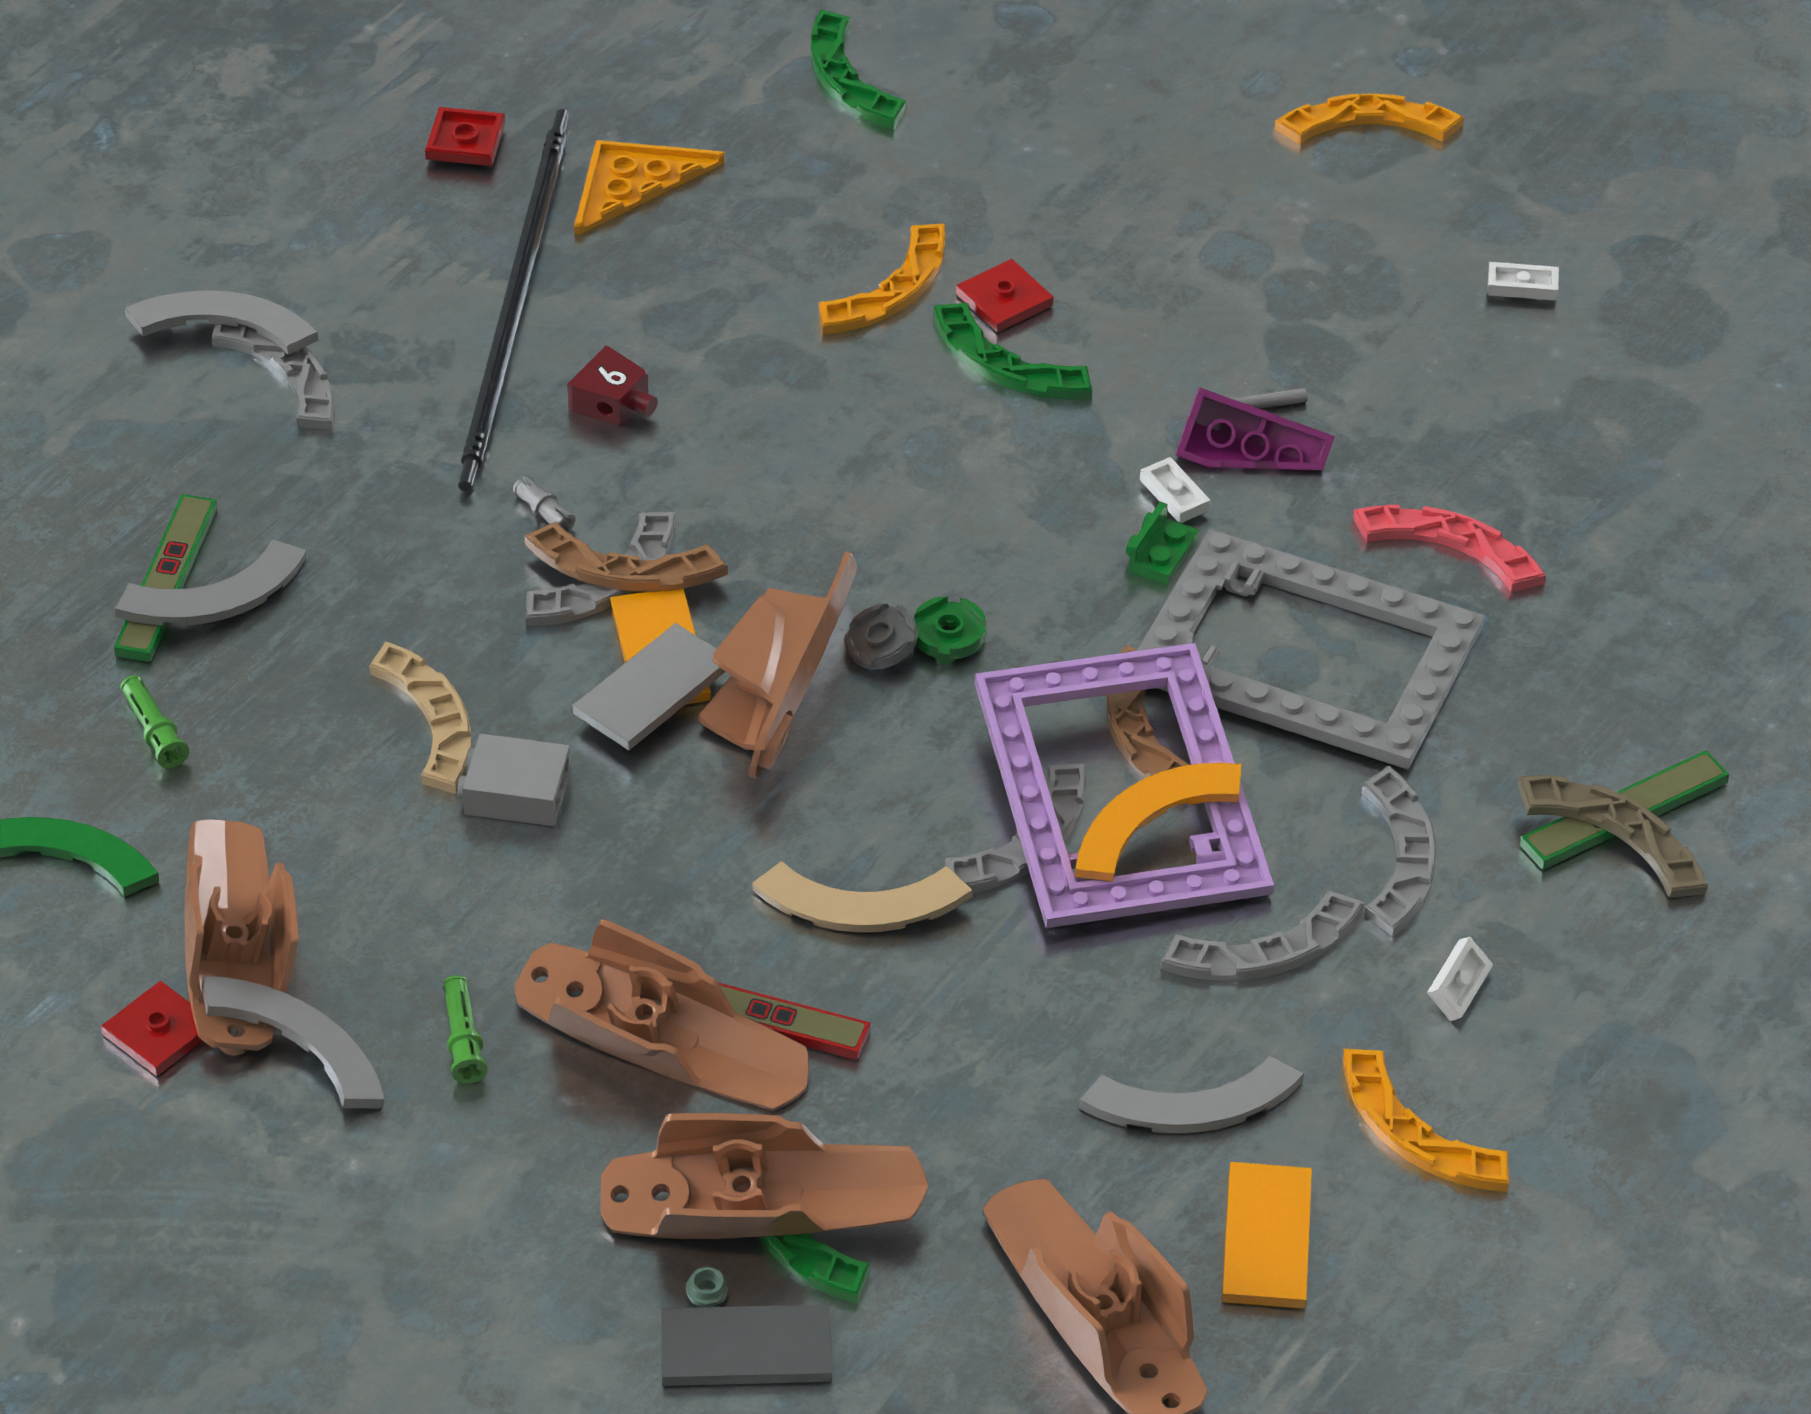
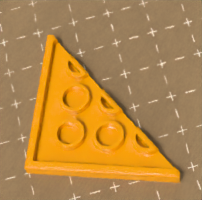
M596 140L574 224V235H581L725 163V152Z

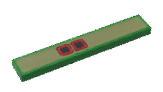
M181 494L141 586L157 589H183L218 509L216 499ZM126 620L114 645L115 656L151 662L168 622H163V625H151Z
M1705 750L1617 792L1659 816L1727 784L1729 773ZM1561 817L1521 836L1520 846L1544 870L1616 835L1585 821Z

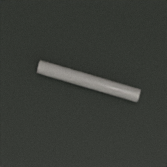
M1305 388L1231 399L1262 409L1307 402V392Z

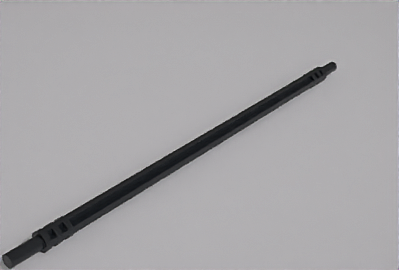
M564 109L557 110L553 127L547 132L482 385L461 457L463 468L458 488L464 492L472 490L477 469L482 466L483 457L486 452L495 410L559 164L567 140L565 130L569 119V112Z

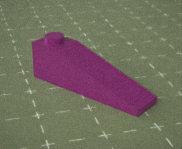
M1198 387L1175 455L1207 467L1323 470L1335 436Z

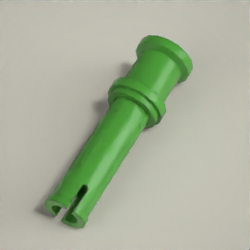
M132 675L125 678L120 685V690L143 725V738L147 745L156 751L155 758L158 764L168 769L181 765L189 755V747L184 740L178 738L175 723L168 718H164L144 684L142 677L138 678L137 675Z
M453 975L444 980L445 984L442 985L445 992L451 1035L447 1042L448 1051L454 1060L451 1073L453 1079L457 1082L472 1084L482 1080L487 1075V1063L481 1055L484 1043L482 1036L475 1030L468 980L464 976Z

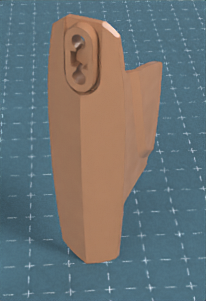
M844 552L837 574L826 597L769 588L755 601L713 654L712 661L731 676L702 710L698 721L711 731L741 748L754 750L749 770V777L757 779L763 768L767 770L772 769L788 736L793 717L824 654L857 572L856 561L852 553Z
M217 819L195 821L190 826L184 907L185 964L194 1023L200 1039L213 1048L219 1047L226 1054L233 1056L241 1055L247 1050H256L257 1052L272 1043L275 1027L262 1021L255 1024L235 1018L207 1016L201 985L204 976L226 977L265 985L287 993L298 945L297 909L292 877L285 870L284 863H276L272 875L269 877L262 829L236 821ZM231 1029H237L235 1036L230 1035Z
M602 919L594 932L589 951L556 943H548L533 951L514 984L518 1006L550 1026L605 1053L677 1081L771 1111L787 1106L807 1090L809 1058L806 1046L737 1013L724 995L717 980L707 975L696 962L608 920ZM538 977H547V980L544 982H535ZM569 990L572 993L581 991L583 993L579 997H571L567 991Z
M673 1113L666 1115L661 1124L657 1149L655 1151L614 1158L601 1174L600 1214L613 1233L674 1239H726L795 1235L911 1221L923 1204L928 1190V1183L923 1167L910 1146L824 1144L803 1123L791 1122L778 1115ZM660 1192L670 1194L664 1201H657L653 1198ZM624 1193L628 1195L627 1200L618 1203L614 1201L618 1194Z
M1048 1179L1017 1183L992 1196L983 1208V1215L1037 1303L1073 1353L1103 1389L1128 1414H1193L1200 1411L1206 1400L1208 1389L1189 1352L1194 1339L1190 1290L1187 1283L1161 1253L1129 1221L1117 1217L1112 1211L1103 1215L1100 1227L1095 1234ZM1167 1399L1166 1404H1167L1169 1407H1174V1408H1167V1407H1165V1406H1164V1400Z

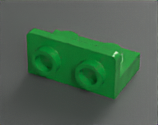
M1160 501L1153 513L1148 512L1144 517L1139 533L1137 535L1133 534L1130 537L1125 554L1129 556L1128 572L1168 586L1198 543L1200 530L1168 519V504Z

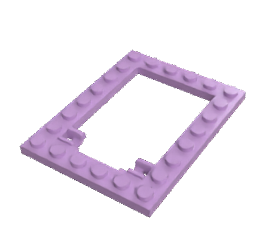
M1195 643L975 674V687L1046 928L1273 894L1274 883L1241 782L1238 803H1204L1213 832L1190 836L1191 851L1196 852V864L1114 876L1113 882L1074 877L1075 872L1072 869L1076 868L1079 852L1067 854L1024 707L1167 687L1191 764L1234 763ZM1211 848H1218L1219 851L1212 852Z

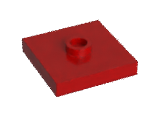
M439 107L425 148V158L427 160L493 166L506 123L505 114Z
M1013 259L956 285V295L965 303H968L969 307L997 333L1053 306L1054 297Z
M161 980L101 1025L103 1036L156 1076L160 1075L203 1041L198 1037L190 1002Z

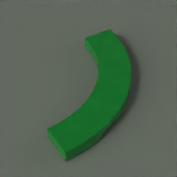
M820 9L811 33V58L815 73L821 84L836 101L851 112L875 124L894 130L907 110V101L882 92L870 84H864L858 78V73L852 67L844 52V42L851 27V17Z
M968 303L933 306L936 326L950 350L962 362L985 378L1004 387L1040 397L1069 400L1092 399V385L1087 366H1061L1042 362L1039 364L1027 363L1021 360V356L1008 351L997 343L993 345L984 337V332L976 323Z
M20 817L0 820V858L17 856V854L23 851H41V855L58 857L70 861L78 859L91 865L94 871L108 879L124 897L160 882L158 872L140 852L122 839L104 830L70 820L47 817Z
M809 1233L759 1237L770 1253L800 1280L835 1298L858 1304L870 1273L869 1263L842 1254L824 1242L819 1243Z

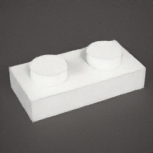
M1489 262L1487 295L1557 300L1559 267Z
M1171 457L1140 470V481L1159 502L1168 504V512L1179 523L1210 511L1211 500Z
M1471 937L1460 939L1427 994L1450 1021L1463 1017L1493 964Z

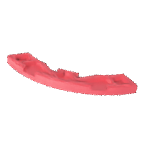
M1381 505L1354 509L1353 520L1366 543L1391 539H1410L1437 543L1461 551L1486 565L1505 583L1510 592L1545 584V573L1526 550L1519 545L1516 547L1502 537L1503 533L1468 516L1423 506V510L1400 509V505Z

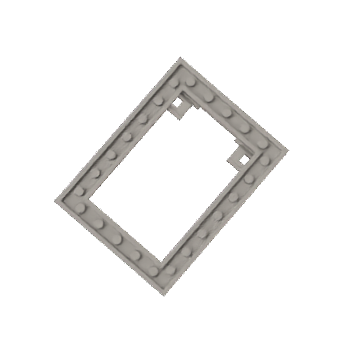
M1208 529L1137 651L1196 643L1193 640L1194 631L1218 590H1222L1224 586L1231 593L1247 597L1249 594L1255 595L1261 583L1431 636L1432 639L1387 723L1215 668L1213 666L1219 658L1220 649L1210 645L1206 652L1198 650L1217 708L1409 769L1484 626L1485 615ZM1241 576L1247 578L1248 580L1246 583L1239 581L1237 578ZM1167 687L1158 688L1168 692Z

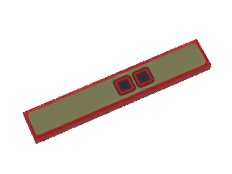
M718 982L724 995L737 1013L808 1048L858 1061L870 1034L871 1022Z

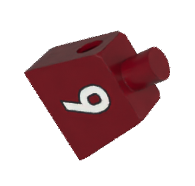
M605 346L567 383L569 411L614 425L623 424L635 411L650 417L655 412L658 404L657 397L648 393V374L646 370L609 346Z

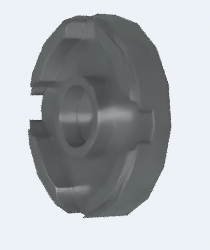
M888 603L877 604L863 610L853 618L849 624L850 630L846 635L845 633L844 644L849 657L858 666L869 670L884 669L899 663L910 654L916 645L919 632L912 614L905 607L900 605L889 607Z

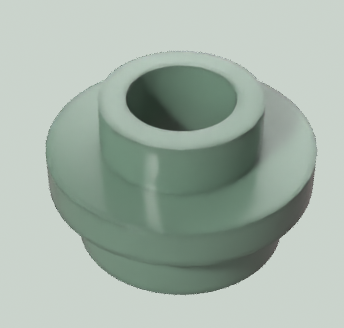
M702 1267L694 1271L688 1279L686 1293L689 1300L695 1305L713 1307L722 1303L727 1297L728 1283L719 1270L712 1267Z

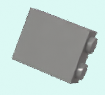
M479 733L475 748H469L466 759L467 775H461L458 783L457 796L463 799L464 815L555 827L571 772L570 746Z

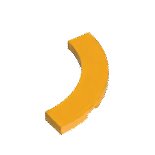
M1369 93L1349 94L1327 98V102L1314 106L1306 104L1275 120L1274 130L1301 145L1308 139L1329 130L1353 125L1376 124L1411 129L1443 142L1463 127L1464 117L1430 102H1425V105L1405 101V96Z
M945 224L910 226L911 240L905 262L901 268L896 269L888 278L879 283V288L870 293H859L847 298L819 302L822 335L842 333L873 325L897 314L916 301L928 289L941 268L945 252Z
M1200 763L1180 766L1149 776L1128 787L1109 802L1092 822L1084 836L1078 853L1074 877L1113 882L1117 863L1131 836L1139 828H1143L1152 820L1167 813L1169 808L1183 803L1187 805L1205 802L1238 803L1242 764Z
M1343 1049L1344 1076L1355 1107L1367 1125L1389 1148L1410 1163L1445 1180L1483 1190L1508 1192V1151L1477 1147L1458 1140L1449 1141L1433 1132L1434 1128L1421 1120L1410 1109L1405 1108L1395 1095L1396 1090L1386 1069L1384 1051Z

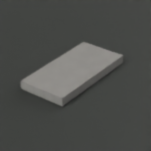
M675 623L573 704V714L627 750H630L726 671L712 661L713 654L716 651L715 647Z

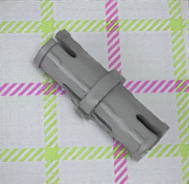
M528 475L522 476L527 485L520 478L515 482L513 493L531 507V513L535 517L543 518L549 524L557 522L560 526L562 524L568 531L573 528L576 521L575 516L558 503L556 495L551 491L543 490Z

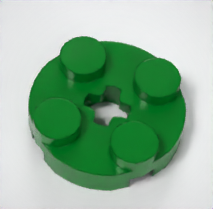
M948 596L936 597L921 604L914 614V620L919 632L916 646L929 656H933L935 661L940 664H951L956 659L972 655L985 645V615L980 607L967 599L960 598V603L954 601L948 602ZM942 626H947L948 628L956 627V629L944 630Z

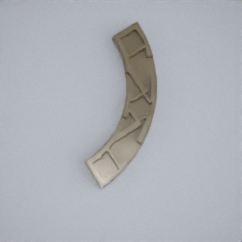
M1535 775L1519 777L1517 785L1527 815H1557L1574 818L1601 827L1616 835L1634 848L1650 864L1663 884L1668 898L1706 894L1708 884L1693 854L1686 846L1683 847L1670 833L1671 828L1642 805L1618 792L1597 784H1593L1591 787L1569 782V778L1560 776Z

